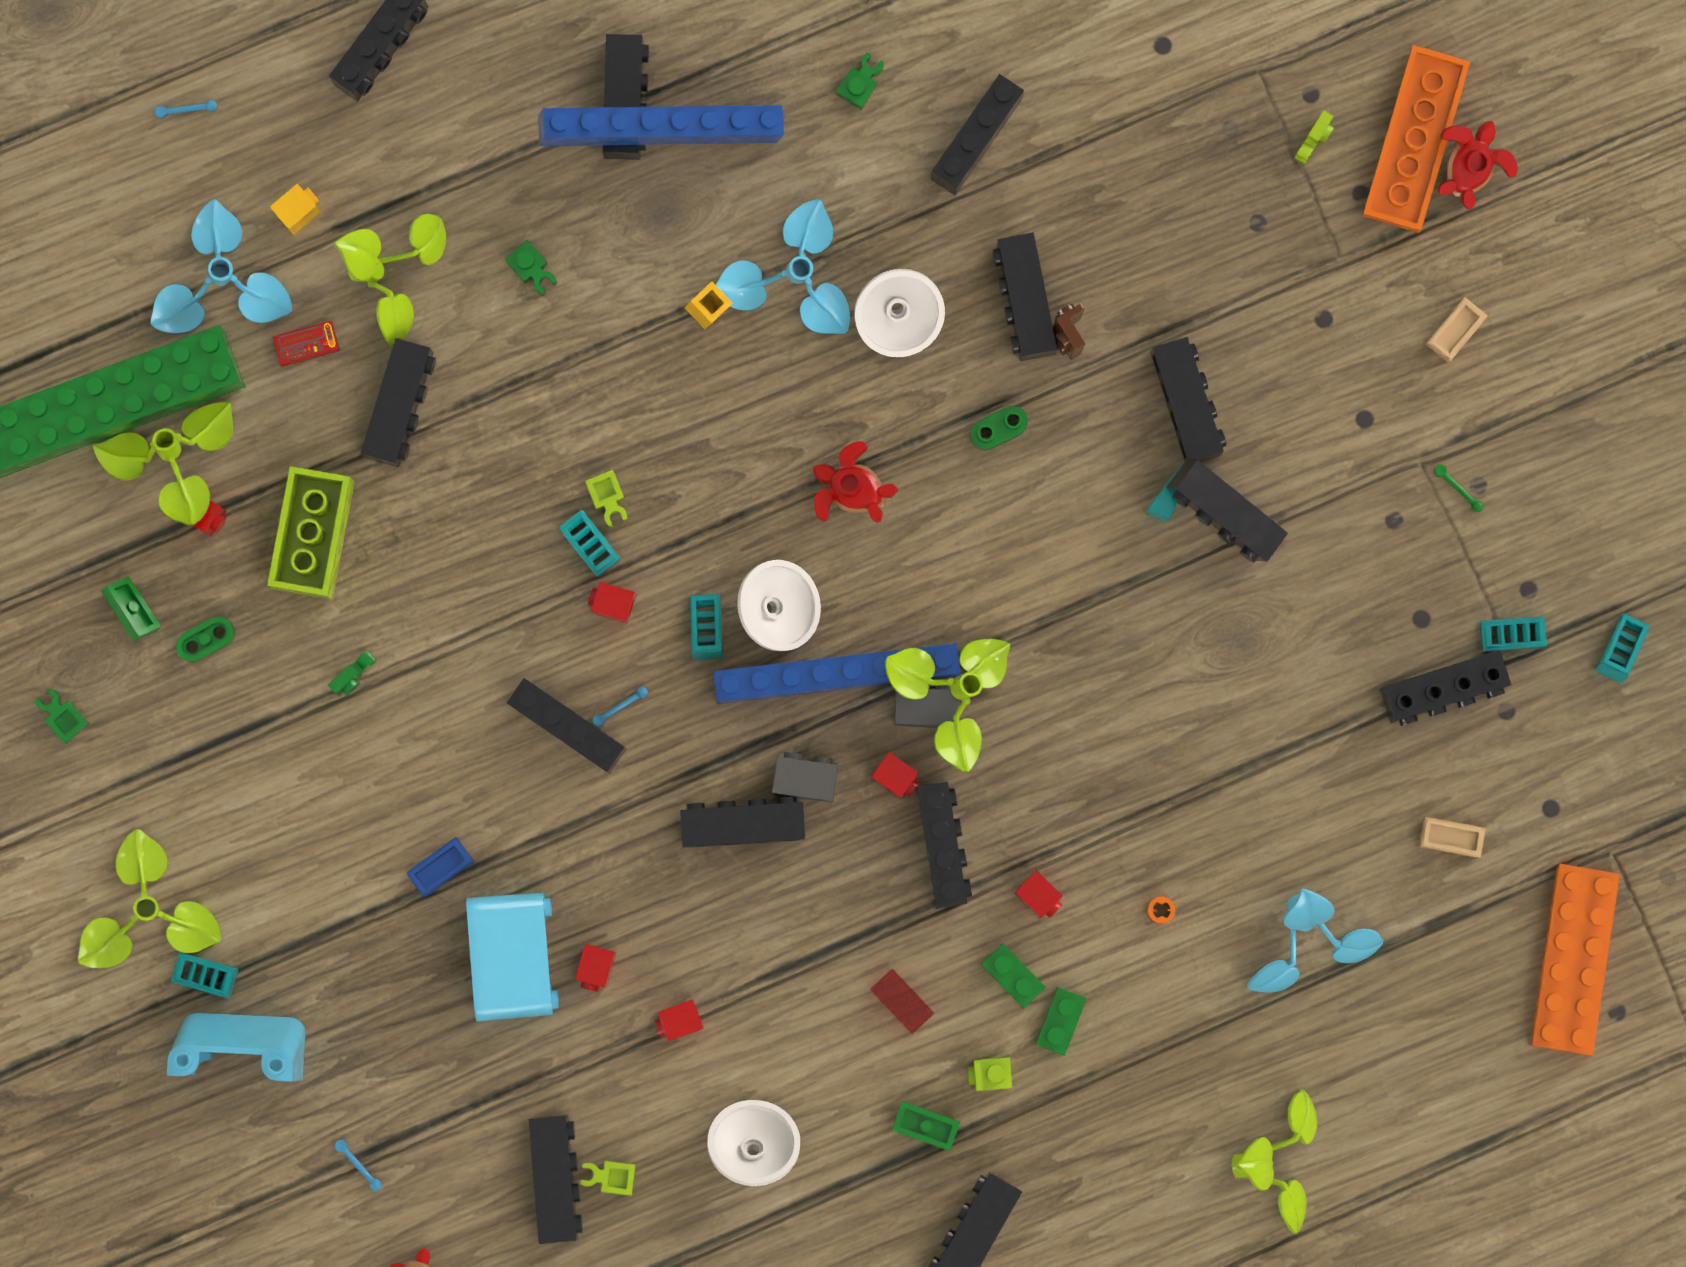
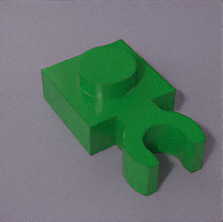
M866 53L862 57L861 70L858 71L852 67L836 91V95L860 110L863 109L877 87V82L872 77L878 76L884 68L883 61H880L875 68H870L867 65L871 58L870 53Z
M528 240L505 258L506 263L524 283H527L531 278L534 280V287L540 295L546 294L540 286L543 280H550L554 286L557 284V280L552 273L542 270L548 263Z
M366 650L352 665H348L335 677L328 686L338 696H341L343 693L349 695L359 686L360 683L357 680L362 676L361 674L368 670L377 660Z
M49 688L47 691L52 696V702L49 705H45L43 701L36 699L35 703L39 709L51 714L44 721L63 743L68 744L90 724L70 701H66L61 705L59 693Z

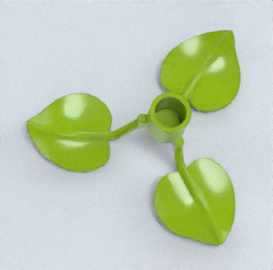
M421 214L413 220L410 226L409 239L415 249L411 252L377 258L381 252V241L377 234L369 229L351 231L333 243L340 252L352 281L367 282L369 288H375L387 295V297H383L378 301L376 315L381 332L391 347L394 345L395 338L403 340L410 331L414 321V310L411 301L406 295H394L392 290L377 283L384 275L383 263L415 257L416 255L419 256L421 263L424 265H431L437 262L443 255L446 246L445 226L442 219L437 215Z
M218 402L203 406L190 413L182 424V432L187 438L182 437L180 433L175 434L171 429L164 428L158 430L153 435L150 450L147 441L141 435L133 432L118 434L93 446L100 465L111 476L120 480H133L140 477L144 472V462H150L155 451L162 460L170 461L177 482L168 483L162 488L159 494V506L168 518L186 525H194L207 512L210 503V491L205 481L199 476L193 475L183 480L175 460L181 453L180 442L189 446L197 443L199 448L204 451H215L223 448L228 444L233 434L232 405L230 402Z
M980 639L965 645L958 658L960 667L967 673L954 679H931L935 673L934 661L927 652L918 648L904 649L888 656L885 660L888 680L895 691L907 699L918 700L926 697L929 685H948L952 695L962 701L953 716L954 722L945 721L941 723L934 734V745L937 753L943 760L962 772H969L975 765L981 749L982 736L979 726L973 719L965 718L959 721V718L965 707L970 704L971 697L978 695L982 689H990L997 686L1003 680L1007 669L1010 643L1002 640Z
M140 829L134 830L127 836L116 857V872L120 880L126 885H134L140 882L141 897L135 901L133 906L135 915L121 929L118 923L111 918H97L91 921L83 930L80 940L78 962L83 966L109 968L125 961L132 951L133 943L124 933L137 920L149 922L157 916L172 922L167 928L166 936L170 945L179 952H199L221 941L219 925L211 912L203 905L192 901L181 902L176 906L174 917L159 911L157 901L147 896L146 881L154 882L159 880L165 873L168 862L164 849Z
M1299 1089L1300 1091L1292 1097L1288 1107V1122L1291 1130L1294 1132L1291 1138L1271 1145L1267 1138L1259 1137L1248 1146L1244 1153L1235 1154L1232 1158V1172L1236 1178H1249L1255 1188L1260 1191L1269 1189L1271 1184L1281 1188L1282 1191L1278 1196L1279 1210L1285 1224L1293 1234H1298L1304 1222L1307 1209L1306 1194L1302 1185L1297 1180H1290L1286 1184L1284 1181L1273 1178L1272 1158L1274 1150L1293 1144L1299 1139L1303 1144H1310L1315 1137L1317 1114L1311 1098L1303 1089Z

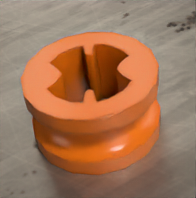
M1156 897L1147 906L1148 917L1157 924L1168 923L1175 915V905L1167 897ZM1155 903L1159 905L1166 903L1169 906V909L1166 910L1169 912V915L1166 918L1164 916L1155 917L1153 911H1156V909H1153Z

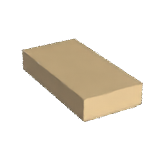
M1464 297L1428 340L1426 345L1449 363L1488 315Z
M1424 817L1419 847L1481 858L1486 828Z

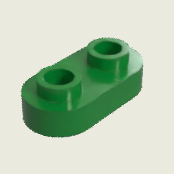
M1008 406L977 421L970 433L973 445L980 450L987 451L1020 436L1028 425L1027 414L1018 406ZM1016 416L1019 423L1012 426L1007 422V418ZM983 429H988L991 431L992 436L984 439L981 437L980 432Z
M219 616L213 617L183 633L176 642V651L187 662H199L231 644L235 637V628L228 619ZM220 627L224 628L225 635L222 638H217L215 631ZM192 642L198 644V650L194 653H190L188 650Z

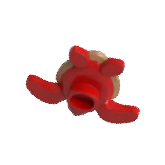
M1493 121L1483 123L1478 128L1475 138H1473L1470 129L1462 125L1445 128L1440 135L1442 140L1455 141L1458 145H1456L1449 156L1447 181L1439 185L1438 193L1443 195H1450L1452 193L1453 196L1461 197V203L1469 210L1476 203L1474 193L1483 188L1493 176L1494 164L1500 166L1507 176L1511 178L1515 177L1518 171L1517 162L1511 152L1501 148H1489L1496 134Z
M857 441L845 446L839 454L840 469L838 471L826 464L813 467L816 479L829 485L828 488L817 492L814 498V510L819 520L823 522L828 520L829 509L834 502L844 511L850 513H869L873 522L879 523L882 521L883 512L881 508L885 506L886 498H892L898 492V488L894 484L882 485L877 475L871 469L863 465H855L856 460L868 450L866 443Z

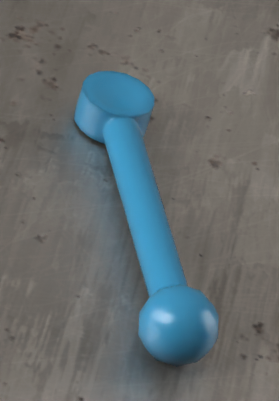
M209 100L205 104L165 108L160 105L155 108V115L158 118H165L167 114L205 109L213 112L217 109V103L214 100Z
M644 686L639 687L635 694L602 715H595L592 719L595 726H602L605 720L638 698H645L648 695L647 688Z
M345 1140L336 1141L335 1149L347 1156L369 1181L370 1188L373 1191L380 1190L382 1186L381 1181L374 1179L347 1148V1142Z

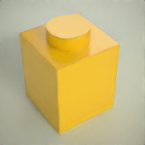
M298 184L270 206L274 214L293 235L321 213L316 206L319 199L308 187L303 191Z
M711 281L684 308L705 330L733 303Z

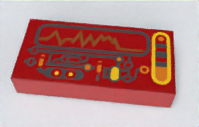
M332 321L273 336L282 367L340 351Z

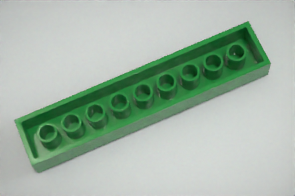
M220 325L0 406V478L245 388V383L225 330Z

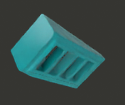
M1179 469L1150 504L1146 515L1165 523L1169 522L1177 502L1171 498L1173 493L1166 487Z
M583 510L559 527L561 533L597 578L621 560ZM582 522L587 525L574 536L570 534ZM592 532L594 536L582 546L577 543L588 533ZM599 541L602 546L588 556L585 552ZM607 551L610 555L595 566L593 561Z
M720 594L690 596L691 653L693 659L711 660L724 658ZM714 606V611L697 612V607ZM715 619V622L698 623V620ZM715 631V635L698 636V632ZM699 644H715L708 646H699Z
M1622 613L1595 671L1612 680L1623 683L1629 677L1650 625ZM1623 627L1639 633L1638 637L1623 631ZM1618 638L1633 644V648L1617 641ZM1613 650L1627 655L1628 658L1626 659L1613 653Z
M1544 616L1480 621L1482 652L1539 649L1547 646ZM1529 625H1534L1536 641L1530 640ZM1505 626H1509L1510 643H1505ZM1517 626H1522L1523 642H1518ZM1491 627L1497 628L1498 644H1492Z
M179 952L171 982L220 997L230 998L239 969ZM185 962H192L187 979L181 978ZM200 964L203 967L197 983L193 981L197 965ZM210 967L213 968L214 971L211 977L210 984L208 986L204 983L208 969ZM223 971L225 974L221 988H215L219 973Z

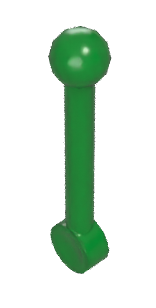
M1440 464L1435 467L1434 474L1437 477H1443L1472 505L1473 511L1481 512L1483 510V503L1478 500L1476 501L1447 473V468L1444 465Z

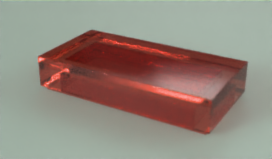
M893 968L870 989L911 1034L934 1014Z

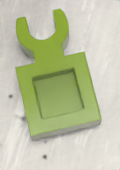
M1325 110L1322 112L1294 159L1305 164L1319 140L1323 143L1326 142L1334 127L1329 125L1334 117Z
M613 470L585 481L596 510L605 507L604 520L608 527H613L610 519L613 513H620L624 522L628 521L625 509L617 504V502L625 498Z
M605 1160L604 1169H599L594 1163H583L582 1168L591 1169L594 1176L591 1180L581 1179V1185L593 1186L598 1182L602 1183L601 1192L632 1196L636 1164Z

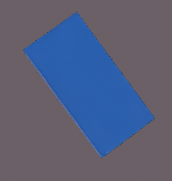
M455 837L408 871L407 875L422 896L426 898L475 861L459 839Z

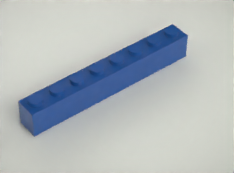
M782 105L543 108L538 115L540 146L777 143L784 136Z
M957 643L918 648L927 652L934 661L935 673L931 679L960 676ZM902 650L713 671L717 703L727 704L891 685L886 674L885 660L888 656Z

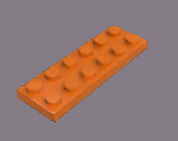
M1416 45L1411 47L1362 213L1363 217L1416 233L1421 232L1448 141L1442 140L1440 135L1445 128L1453 124L1470 61Z
M1557 864L1530 1041L1531 1046L1593 1056L1620 874Z

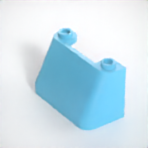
M544 892L467 898V922L476 1021L555 1015L554 1009L559 1008L558 990H552V985L550 984L545 924L547 917L552 916L551 898H545Z
M212 1013L190 1014L182 1022L169 1053L167 1076L196 1075L199 1064L212 1060V1052L262 1055V1071L269 1079L290 1082L303 1080L305 1027L301 1021L292 1017Z

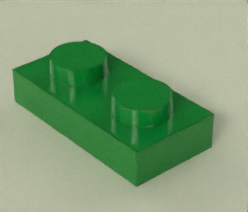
M130 577L109 584L101 591L133 642L151 635L161 628V625Z
M1004 943L981 964L1023 1009L1046 988Z
M1057 987L1035 1045L1065 1056L1087 998Z
M902 1101L892 1131L950 1151L960 1121Z

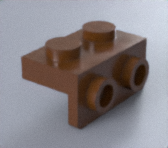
M1082 303L1076 307L1073 304H1069L1059 310L1053 325V331L1057 337L1055 339L1056 346L1063 356L1067 354L1070 360L1079 356L1085 345L1084 340L1074 326V323L1079 321L1083 315L1085 308Z

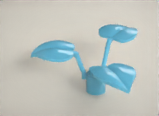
M213 199L198 214L191 234L193 245L199 253L207 255L215 252V258L208 265V278L194 297L190 289L184 285L172 284L163 288L154 301L150 324L153 328L169 334H182L194 330L201 324L205 316L203 307L197 301L212 283L224 286L231 281L243 291L238 300L239 309L246 319L255 323H268L292 312V304L284 286L275 277L267 273H253L247 280V287L233 275L231 262L221 257L220 252L230 253L239 246L242 240V228L237 218L216 199Z
M815 199L802 204L786 219L783 226L784 241L790 247H799V256L791 260L785 271L762 280V272L756 264L744 260L737 261L724 270L716 283V286L733 303L729 307L741 311H750L760 307L765 302L767 295L763 286L787 277L793 283L799 284L804 282L810 295L800 305V317L804 325L813 332L820 334H845L848 332L850 311L843 292L830 283L821 284L814 292L811 285L812 280L809 278L813 273V264L804 254V249L811 254L824 251L833 239L832 223L821 199Z
M1302 888L1298 895L1291 897L1287 901L1288 910L1283 917L1284 925L1290 929V960L1288 962L1276 960L1264 966L1248 982L1247 989L1265 993L1278 992L1289 988L1297 981L1300 973L1294 967L1296 964V930L1309 931L1318 925L1332 945L1337 947L1332 952L1334 960L1341 963H1356L1370 957L1382 946L1384 938L1374 930L1357 929L1346 934L1341 941L1336 940L1324 924L1335 913L1332 903L1323 896Z

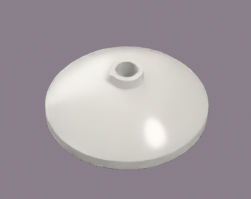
M909 269L889 270L870 280L860 292L855 305V324L863 341L874 351L890 357L910 356L928 347L938 336L945 317L944 301L937 286L925 275ZM901 303L900 309L892 310L891 308L893 304Z
M772 560L761 563L746 575L739 589L737 604L739 618L747 634L760 646L772 651H788L800 647L814 634L821 613L820 597L813 580L801 567L784 560ZM767 604L771 605V613L767 610Z
M745 1100L728 1106L716 1116L708 1133V1153L716 1169L731 1181L747 1186L767 1185L783 1178L795 1165L800 1151V1134L793 1119L780 1107L766 1101ZM755 1150L758 1154L750 1155L748 1151Z

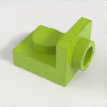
M1010 1057L973 1060V1067H968L969 1086L975 1085L976 1092L1013 1088Z

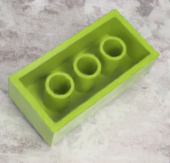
M290 466L268 578V587L277 591L333 600L355 483L350 476Z

